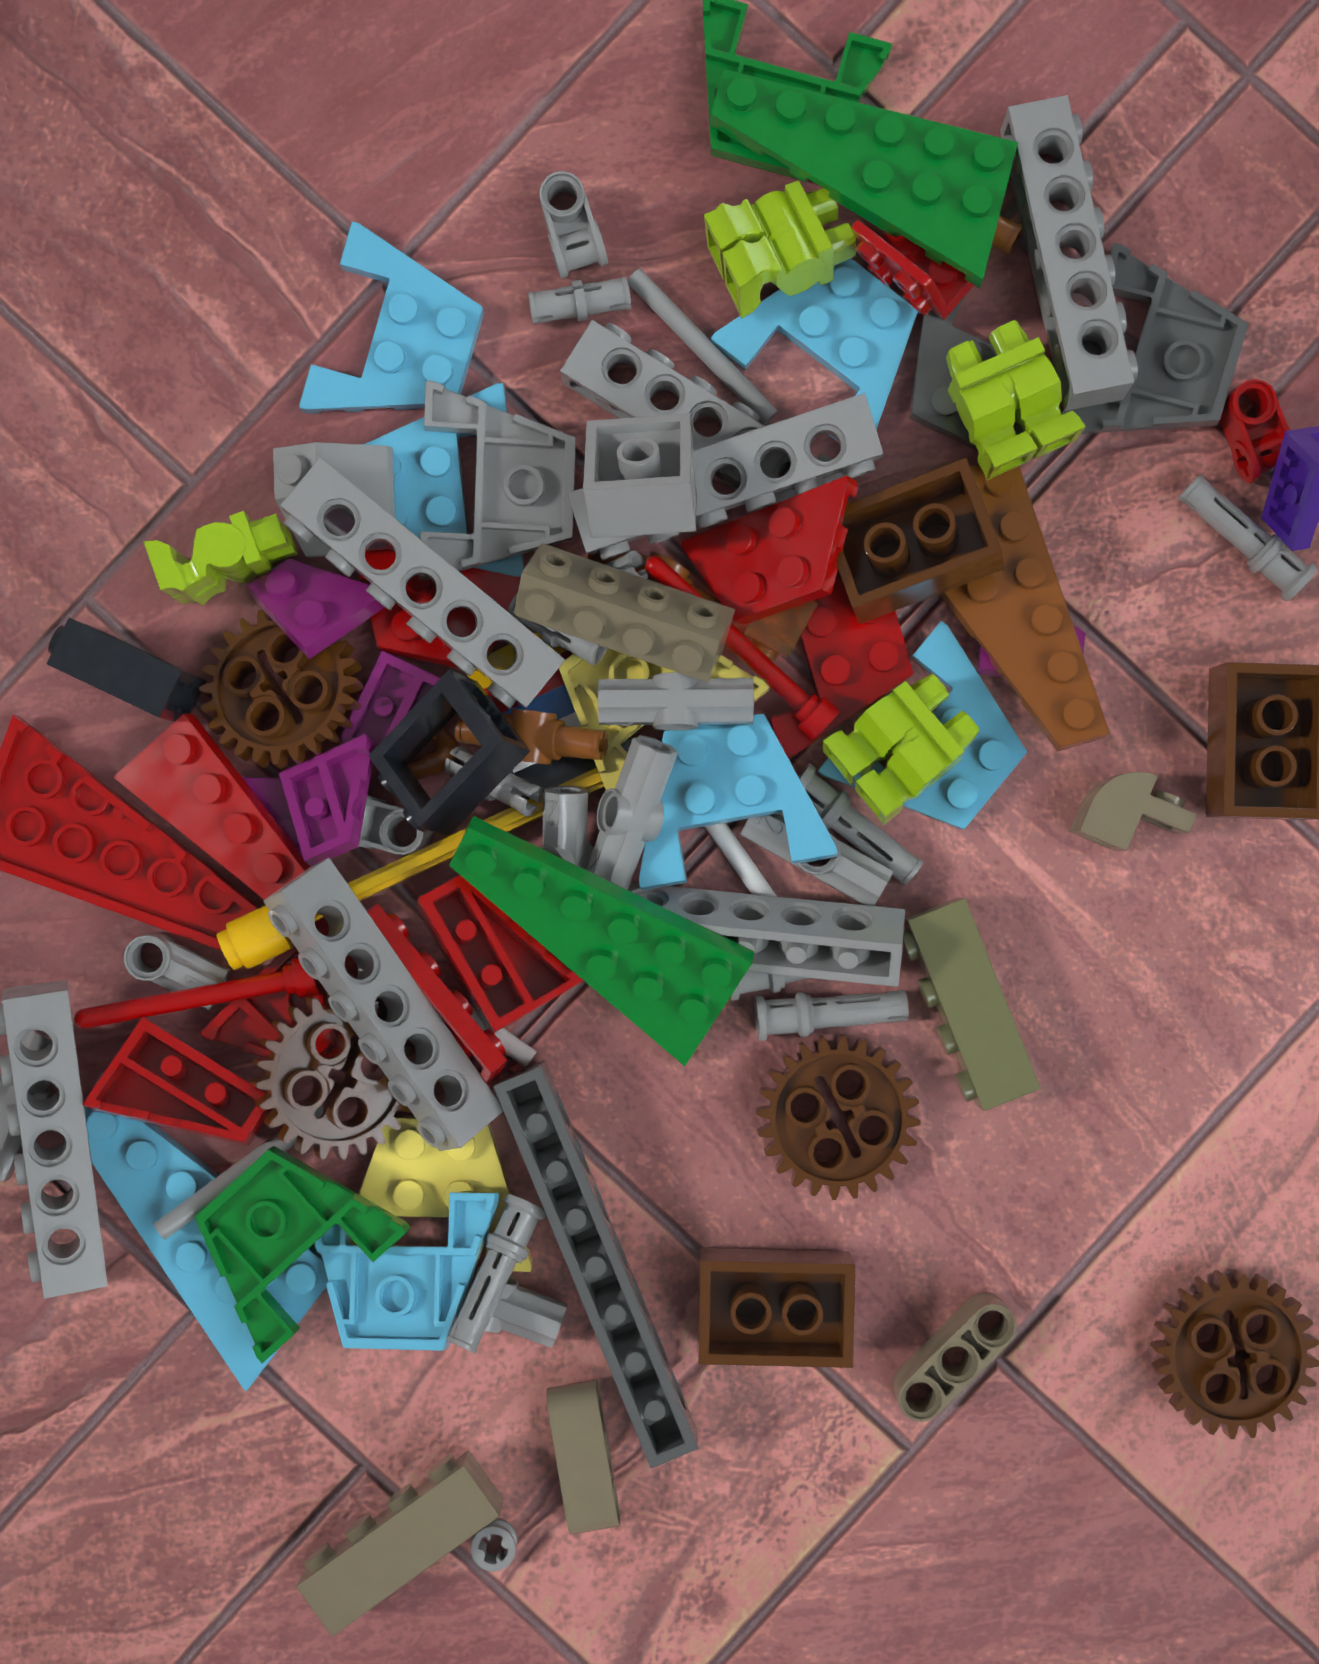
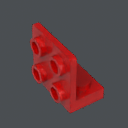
M859 220L851 227L852 232L860 243L855 250L869 263L866 266L868 271L887 287L894 281L905 292L903 298L923 316H926L931 310L944 321L974 286L964 280L966 274L944 261L940 265L926 257V250L903 236L895 238L886 233L881 238Z

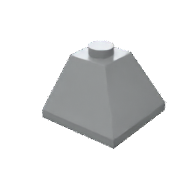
M314 442L273 448L275 501L285 519L289 515L282 510L280 505L320 457L395 518L393 447ZM341 508L330 511L324 521L326 530L335 536L348 534L355 524L353 515ZM293 532L306 557H324L330 551L316 537H313L307 543ZM376 542L371 544L366 551L392 549V547L384 542Z

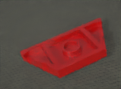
M847 475L681 541L682 549L722 605L735 609L732 619L744 625L832 594L838 571L837 557L843 549L848 530L841 525L848 497H856L858 490L857 481Z
M390 549L366 551L365 559L372 568L385 570L393 565L396 554L394 550ZM479 568L459 571L508 612L512 599L518 593L521 577ZM360 574L361 582L370 585L371 583ZM419 575L407 582L406 593L412 601L424 604L430 602L435 597L436 587L431 579L419 580ZM397 604L391 610L385 607L370 617L379 651L459 668L447 658L452 649L437 637L429 643L406 624L412 616ZM464 608L453 609L449 612L446 620L449 631L458 637H467L475 629L476 623L473 614ZM499 641L491 643L487 650V658Z
M323 918L316 921V929L322 935L327 936L329 933L327 920ZM293 944V949L276 956L258 975L283 971V965L292 964V959L298 958L299 951ZM346 956L345 969L352 978L356 979L358 976L357 963L350 956ZM321 984V995L312 997L317 998L322 1007H325L327 991ZM287 991L231 1001L200 1034L206 1039L218 1040L242 1048L244 1052L259 1057H269L270 1050L260 1043L261 1038L272 1040L278 1038L279 1034L272 1025L274 1020L286 1025L292 1022L288 1007L293 1006L303 1013L308 1012L307 997L299 998L297 994L288 995ZM332 1028L322 1031L316 1039L315 1045L319 1055H322L336 1041V1035Z

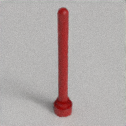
M651 556L646 560V572L658 583L705 599L661 557ZM731 623L725 646L796 711L793 716L800 721L797 726L812 740L815 739L833 721L840 710L825 696L821 699L814 693L809 696Z
M293 958L292 964L283 965V971L83 1008L75 1013L74 1023L81 1029H87L287 991L288 995L297 994L299 998L321 995L322 988L318 979L316 980L306 973L299 962V958Z

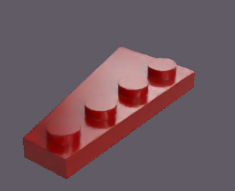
M184 713L113 777L264 900L311 867L304 861L301 853L194 714Z
M376 904L367 913L491 1089L497 1082L507 1062V1059L503 1056L506 1050L502 1042L490 1029L483 1031L471 1017L473 1014L471 1005L458 990L450 992L439 978L441 971L434 959L425 951L418 953L408 941L409 932L401 919L392 912L387 915L380 905Z

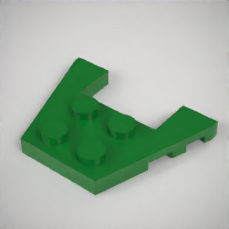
M703 0L702 13L710 156L798 179L789 173L790 168L775 158L768 154L760 156L710 125V114L723 69L859 103L887 62L892 43L849 32L837 78L835 81L736 55L747 15L748 4L735 0Z
M272 1146L195 1216V1220L221 1277L225 1276L237 1302L234 1308L241 1324L245 1322L255 1343L252 1349L261 1364L300 1329V1326L267 1291L266 1287L332 1226L339 1224L372 1262H375L411 1228L406 1221L276 1146Z

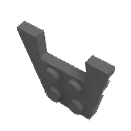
M1114 243L1110 254L1115 266V283L1112 285L1114 296L1146 303L1150 307L1135 353L1138 367L1137 379L1123 400L1073 409L1086 426L1081 434L1217 426L1249 324L1195 290L1190 292L1167 277L1168 273L1154 264L1149 266L1130 254L1131 250L1127 247ZM1063 410L1062 414H1066V413H1068V412H1070V411H1072V410H1068V411H1064V410Z
M963 298L944 321L931 310L926 316L922 315L909 419L978 451L976 445L970 443L969 432L964 426L956 404L953 403L948 392L952 377L949 372L946 356L952 347L973 340L982 361L995 357L997 354L991 344L952 326L964 300ZM1092 341L1082 342L1083 348L1092 355H1101L1103 353L1097 343ZM1015 421L1013 428L1016 435H1019L1024 431L1021 425Z

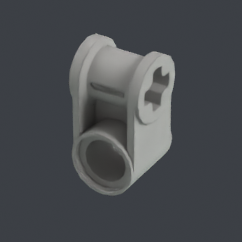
M566 171L550 174L542 182L539 193L542 214L548 230L547 236L560 279L567 278L569 271L594 263H598L601 267L608 265L602 236L596 220L593 219L580 179L573 173ZM559 193L571 194L576 199L573 207L562 211L552 207L550 201Z
M367 795L359 846L369 849L376 848L401 855H410L429 846L432 840V831L429 830L426 832L417 830L414 842L406 847L401 846L396 840L395 829L402 820L406 819L403 815L404 808L387 804L385 800Z

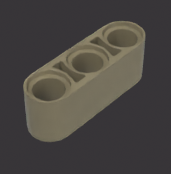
M987 1292L977 1293L969 1298L897 1370L893 1377L892 1387L896 1400L905 1416L919 1422L929 1421L936 1417L1011 1343L1016 1333V1320L1001 1298ZM992 1310L1000 1312V1322L995 1328L987 1331L978 1328V1321L982 1314ZM958 1346L965 1349L964 1358L958 1364L949 1366L942 1363V1356L949 1348ZM922 1382L930 1385L929 1392L923 1399L912 1401L906 1398L907 1390L914 1383Z
M592 1380L547 1388L549 1421L569 1534L573 1535L620 1527L618 1496L598 1381Z

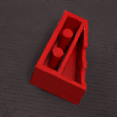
M461 875L419 897L415 904L485 1029H490L493 1033L583 982L576 973L565 967L542 944Z
M144 1017L136 1025L82 1104L93 1111L245 1146L251 1144L265 1123L264 1120L273 1110V1108L260 1109L255 1104V1101L266 1094L265 1092L254 1087L249 1082Z

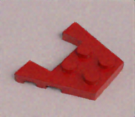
M836 576L832 594L792 608L816 695L820 699L825 696L840 711L833 721L813 740L797 726L800 721L793 716L796 711L770 717L772 730L788 759L914 674L896 611L859 624L841 576Z

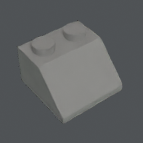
M691 413L587 421L583 492L591 538L663 533L674 534L696 531V487Z

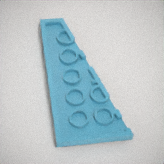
M85 1107L92 1164L246 1392L276 1352L263 1364L256 1358L252 1349L255 1345L246 1323L241 1324L234 1308L237 1302L225 1276H220L195 1218L166 1240L160 1236L153 1224L220 1174L154 1124L97 1112ZM311 1246L266 1287L267 1291L297 1324H299L325 1290L326 1283H329L321 1253H317L316 1248Z

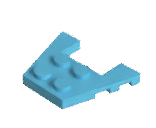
M352 221L340 266L343 271L386 282L388 287L362 377H354L311 364L299 404L300 410L308 414H321V411L333 410L364 412L365 409L394 408V410L425 409L426 381L437 382L444 385L445 389L461 395L483 320V307L360 223Z
M850 258L834 265V281L819 285L817 282L806 291L792 296H788L783 291L778 290L763 300L754 312L743 319L739 316L715 332L711 337V342L725 356L746 371L773 334L779 331L858 393L855 396L865 393L877 430L918 311Z
M503 383L492 385L471 395L485 401L486 405L507 413ZM424 417L364 445L393 447L396 520L419 539L420 531L469 534L458 439L477 435L424 431ZM523 554L474 568L521 577L524 570Z
M940 621L911 658L930 674H934L950 690L949 698L932 712L942 725L963 710L977 724L980 731L964 750L961 762L924 790L918 798L909 799L903 805V808L962 830L967 827L1022 760L1027 750L948 625ZM829 758L817 771L822 777L851 786ZM877 762L872 766L871 771L874 769L879 774L885 767Z
M764 713L753 715V724L699 725V728L692 730L664 731L662 742L671 745L678 754L661 798L664 807V821L661 831L654 841L645 842L639 876L641 890L687 883L679 835L681 830L772 814H784L792 865L838 857L833 839Z
M450 1193L448 1246L392 1245L375 1262H372L358 1245L351 1244V1238L339 1224L332 1226L315 1242L317 1253H321L329 1281V1283H326L343 1348L434 1351L448 1349L450 1342L446 1338L450 1335L463 1307L499 1202V1193Z

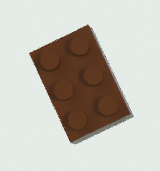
M967 458L846 505L841 526L848 530L843 549L837 557V567L859 624L1004 570L1002 549Z
M1226 662L1209 668L1206 818L1319 819V665Z
M699 1248L698 1364L853 1368L855 1262L849 1251Z

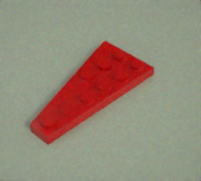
M12 715L0 748V871L221 950L217 939V933L227 929L226 923L261 908L23 718Z

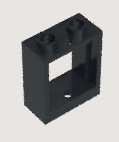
M70 617L65 626L61 625L56 629L48 646V652L51 655L46 663L47 665L156 717L175 722L184 713H192L201 695L199 686L207 682L112 635Z
M448 670L369 754V757L380 772L378 775L380 783L399 798L405 807L403 815L413 827L421 832L429 830L450 836L528 755L530 749L478 681ZM457 713L482 747L431 799L407 765Z

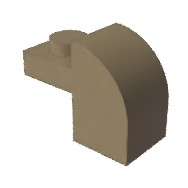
M1131 772L1108 777L1094 785L1083 798L1069 832L1113 851H1127L1140 819L1172 833L1181 834L1190 833L1197 814L1183 809L1185 801L1173 794L1156 790L1154 796L1150 795L1157 780V775L1146 772Z

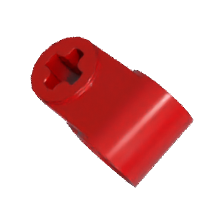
M1258 379L1247 380L1228 392L1219 423L1230 446L1232 459L1238 474L1247 484H1251L1260 479V474L1275 468L1285 431H1290L1291 429L1286 422L1276 392L1267 382ZM1240 396L1247 397L1253 403L1255 409L1253 418L1245 416L1239 409L1238 402ZM1264 451H1271L1268 455L1260 456V453Z

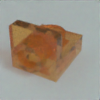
M812 600L752 622L748 625L744 635L751 639L752 643L771 661L775 662L778 655L788 659L818 603Z

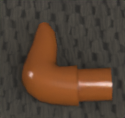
M445 727L433 737L436 748L408 764V768L417 780L431 774L435 776L445 771L446 758L454 762L458 759L449 754L451 750L459 745Z

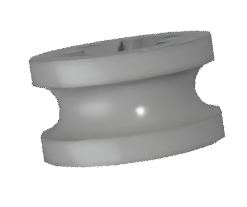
M496 1518L474 1534L470 1550L477 1566L483 1570L495 1572L503 1570L510 1565L514 1559L518 1541L516 1530L512 1524L505 1519ZM492 1534L500 1535L503 1537L501 1546L507 1550L502 1552L501 1548H498L497 1555L489 1554L486 1552L487 1543L482 1538L486 1537L490 1541Z

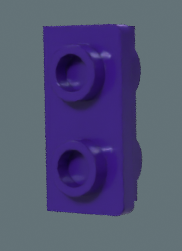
M1319 426L1285 431L1261 516L1264 522L1281 538L1291 551L1310 548L1316 526L1319 523Z

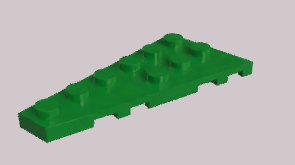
M723 69L710 114V125L760 156L768 154L790 168L789 173L803 182L809 179L829 191V198L893 237L903 236L926 250V257L940 265L943 261L966 274L964 280L980 289L1018 142Z
M473 816L449 864L450 867L684 1067L753 963L755 951Z

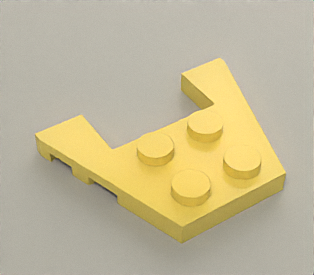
M607 648L599 663L594 664V666L573 653L562 663L559 671L581 727L604 730L608 733L606 756L603 760L594 759L605 789H615L627 756V752L622 748L621 744L644 725H599V679H653V676L656 674L674 673L675 671ZM722 655L710 679L753 678L754 702L768 692L770 688L762 679L755 675L753 677Z
M393 1115L401 1128L396 1130L387 1125L382 1128L385 1143L382 1145L377 1142L359 1195L395 1216L449 1217V1197L452 1192L499 1193V1202L488 1233H494L507 1206L504 1198L506 1194H510L490 1123L461 1148L439 1151L422 1138L417 1129L419 1122L415 1116ZM351 1239V1244H352V1245H357V1244ZM527 1249L529 1254L526 1260L523 1259L521 1264L516 1262L512 1272H531L532 1257L529 1249Z

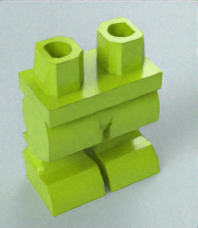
M798 180L785 185V192H769L752 205L748 199L743 200L740 205L736 206L722 203L715 210L704 214L707 248L723 281L725 280L727 290L741 319L754 312L761 304L760 291L763 284L771 282L786 295H796L806 291L817 282L819 285L834 281V265L856 256V238L849 223H844L824 230L822 226L838 220L837 202L829 198V191L822 188L805 193Z
M1016 320L1006 323L991 332L989 339L997 356L982 361L973 340L952 347L946 356L949 372L952 377L948 392L953 403L956 404L964 426L969 432L970 443L977 447L979 452L978 464L987 480L1029 462L1032 457L1033 459L1039 458L1075 442L1086 427L1073 410L1066 414H1061L1059 409L1062 401L1061 381L1053 365L1044 355L1045 349L1039 337L1029 341ZM1015 421L1021 425L1024 431L1019 435H1016L1013 428Z
M245 511L229 515L232 524L214 522L198 528L194 540L193 555L190 561L170 545L161 541L143 542L160 590L182 605L188 603L205 605L211 597L226 591L227 579L238 583L249 582L257 575L262 577L274 569L273 563L298 555L290 530L285 524H282L280 517L276 513L253 521Z
M934 674L917 681L912 686L904 681L892 693L868 708L855 722L854 731L849 735H845L841 730L823 740V752L851 786L856 783L855 791L883 825L899 814L903 809V805L909 799L918 798L924 790L961 762L964 750L980 731L977 724L963 710L944 725L936 718L932 711L949 698V693ZM891 753L893 754L882 772L878 774L874 769L871 771L875 763L885 760Z

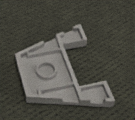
M426 381L424 431L477 435L473 534L420 531V540L458 571L536 551L541 543L554 546L571 541L573 510L567 493L574 491L576 437L518 414L513 416L486 405L485 401L470 395L465 397L445 389L444 385L437 382ZM419 575V580L430 579L427 576Z

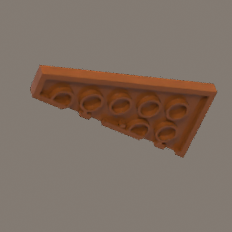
M979 464L970 466L1002 549L1004 570L943 592L940 596L973 639H977L989 655V661L1000 676L1004 675L1022 699L1021 704L1057 752L1106 738L1110 732L1020 467L1018 466L987 480Z

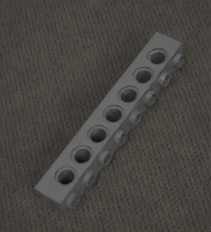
M545 1060L499 1078L493 1087L650 1468L652 1469L699 1449L697 1428Z

